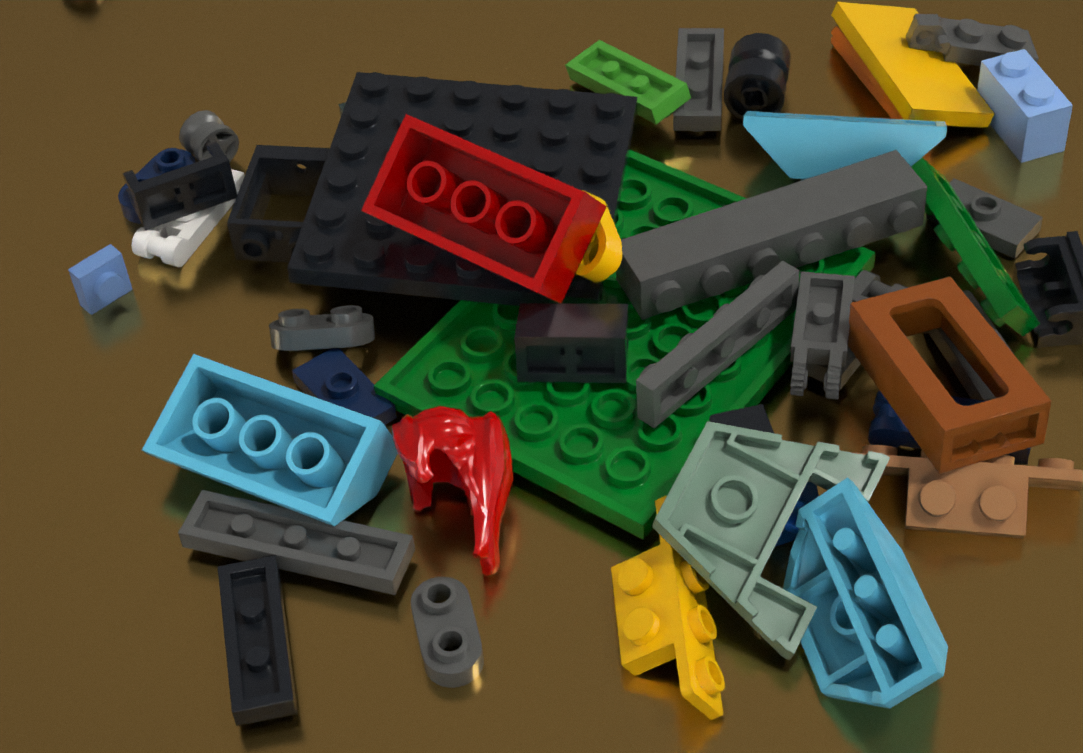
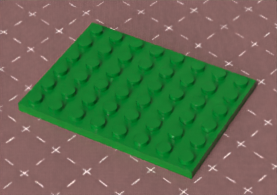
M630 150L615 227L622 240L747 198ZM861 246L811 264L797 267L796 269L799 270V282L801 272L850 275L856 278L862 270L870 272L874 268L875 252ZM616 272L604 280L600 304H628L627 339H629L626 383L517 382L514 336L520 306L460 300L374 385V391L376 394L390 400L395 405L396 411L404 415L409 414L412 417L423 410L438 406L461 409L469 417L484 416L490 411L494 412L500 417L509 438L513 472L644 540L653 530L652 525L657 516L655 500L668 495L707 421H709V417L712 414L758 405L793 364V362H790L796 310L655 428H652L637 416L636 379L639 378L642 371L648 365L657 363L676 348L679 341L685 335L694 333L713 318L716 311L722 305L730 304L745 292L751 283L641 320L617 282Z

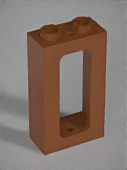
M951 276L850 303L849 348L939 474L1044 444L1051 407L1050 398ZM942 328L996 398L970 406L956 403L908 340L907 336Z

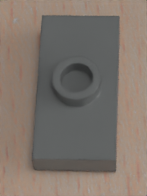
M955 178L950 182L955 193L992 249L1015 259L1024 249V243L1032 240L1041 230L1042 216ZM926 214V219L939 224L934 214L931 216Z

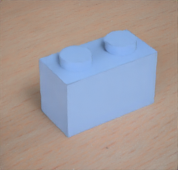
M1025 49L982 60L977 91L995 113L990 125L1020 163L1065 151L1073 105Z

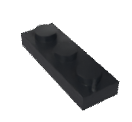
M276 556L218 566L231 709L236 726L298 714L280 569Z

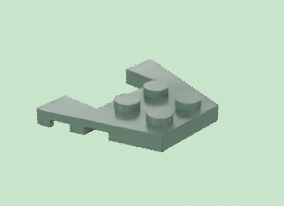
M707 421L655 517L652 527L782 657L790 660L795 654L817 606L763 579L761 573L807 482L829 490L848 477L854 482L867 502H869L890 457L883 453L868 451L866 455L840 451L839 445L817 442L816 446L782 440V435Z

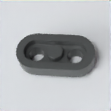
M354 305L336 307L330 311L331 314L310 315V311L307 309L285 310L278 314V320L269 324L271 347L281 351H298L364 345L375 339L373 316L362 313V308Z
M434 577L424 581L412 594L411 610L425 672L434 683L440 686L450 688L464 686L477 678L484 665L481 638L469 592L463 583L451 577ZM440 600H447L443 603H434ZM455 645L460 646L455 651H444L445 648H451Z

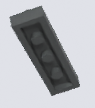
M781 261L767 274L758 276L749 288L730 304L722 305L716 311L713 318L697 331L685 335L679 341L676 348L660 361L648 365L642 371L639 378L636 379L638 418L652 428L657 427L796 310L799 270Z
M205 490L200 492L178 532L182 547L242 561L275 555L279 569L393 595L396 594L415 552L413 535L344 520L336 526H332L284 507Z

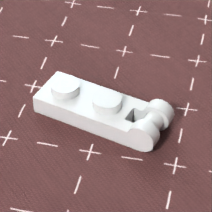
M231 169L238 195L245 174L244 172ZM236 198L148 230L140 227L132 239L133 253L148 259L158 256L161 257L162 262L165 264L182 267L235 203Z

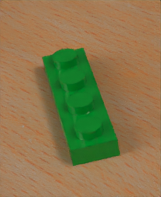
M921 158L911 168L927 185L925 213L929 216L934 214L939 224L934 227L936 235L951 252L957 250L962 261L957 264V268L974 289L980 287L986 298L980 304L988 317L999 328L1007 324L1021 336H1025L1039 326L1040 322L946 177L925 159Z

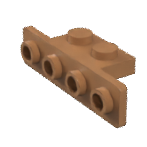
M865 445L863 446V452L857 453L866 455L868 451L883 453L889 456L890 459L882 475L908 477L905 529L1023 539L1026 536L1028 487L1066 490L1083 489V470L1074 469V461L1068 459L1043 458L1038 460V466L1014 465L1015 457L1002 455L939 474L923 450H921V457L897 456L898 449L892 446Z

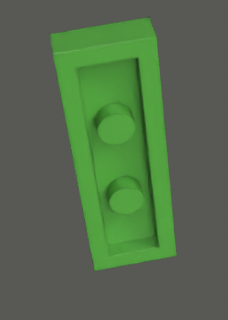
M598 40L565 64L571 80L595 93H614L622 96L637 97V115L654 124H658L663 119L669 117L676 109L691 99L687 83L601 40Z

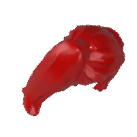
M444 406L423 410L413 417L406 414L400 422L392 425V435L397 452L403 460L414 512L421 513L424 508L431 506L433 483L447 482L464 490L470 507V515H473L475 546L472 555L474 558L480 559L482 575L491 576L498 572L500 565V525L513 483L509 438L500 417L492 411L484 416L469 417L461 409Z

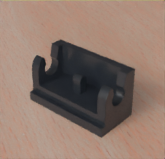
M217 141L206 144L212 157L138 182L133 170L122 173L129 187L126 189L129 200L145 230L237 198L229 159L224 155Z
M1078 231L1067 232L1066 236L1036 238L1024 243L1023 246L1026 254H1047L1041 260H1026L1015 263L1013 272L1018 290L1040 322V325L1032 330L1037 348L1083 344V245Z
M520 303L514 336L517 382L626 383L629 339H627L628 304Z

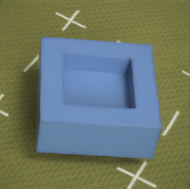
M111 244L68 269L80 306L90 315L133 290L122 253Z

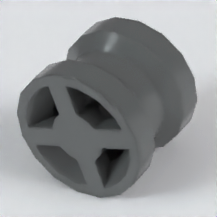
M208 110L198 111L192 114L180 129L179 140L181 145L193 154L198 162L212 157L206 144L217 141L229 162L238 151V135L229 126L224 125L223 121L214 112Z

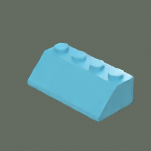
M196 354L192 355L142 448V451L147 455L332 526H336L377 496L398 454L392 434L380 420Z

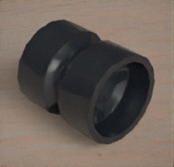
M754 33L744 36L735 43L731 51L724 88V103L728 111L735 117L744 120V115L747 111L780 113L786 97L791 54L787 45L779 38L770 34Z

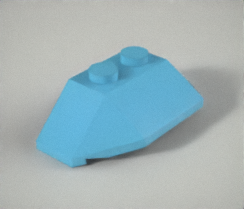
M747 111L743 121V126L787 176L793 179H801V181L897 150L905 161L912 166L946 137L947 132L945 121Z
M847 477L798 510L795 527L799 530L790 551L783 589L817 606L800 642L821 693L831 698L890 709L944 676L948 645L903 550L854 482Z

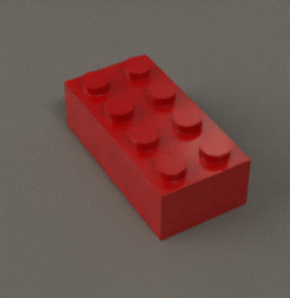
M405 114L361 211L562 304L607 206L582 190Z

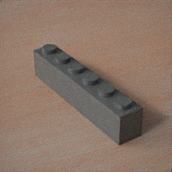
M894 150L622 239V261L616 271V280L641 320L750 284L758 276L767 274L781 261L797 268L922 226L927 185L900 153Z

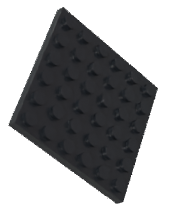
M357 72L287 267L289 282L520 306V303L560 304L361 211L405 114L603 199L615 224L637 115V97L622 96L614 93L600 94L577 92L568 89L555 90L524 87L521 85L477 83L475 81L431 79L422 76L408 77L385 75L378 72ZM575 274L562 304H600L604 281L593 282Z

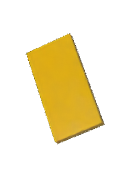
M836 2L831 16L904 120L945 121L947 126L984 128L989 126L995 113L956 62L945 61L941 52L909 48L906 33H908L914 15L919 14L915 8Z

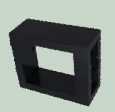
M256 145L227 221L236 260L290 262L303 222L263 220L272 194L313 196L330 148ZM298 164H301V165H304L306 168H305V169H302V168L298 167L297 165H298Z

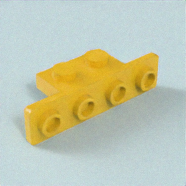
M666 495L655 500L656 514H658L664 503ZM659 534L660 545L611 567L621 664L631 674L637 676L676 659L682 696L710 720L723 716L720 692L725 688V681L714 654L712 640L717 637V629L708 611L705 590L709 588V583Z

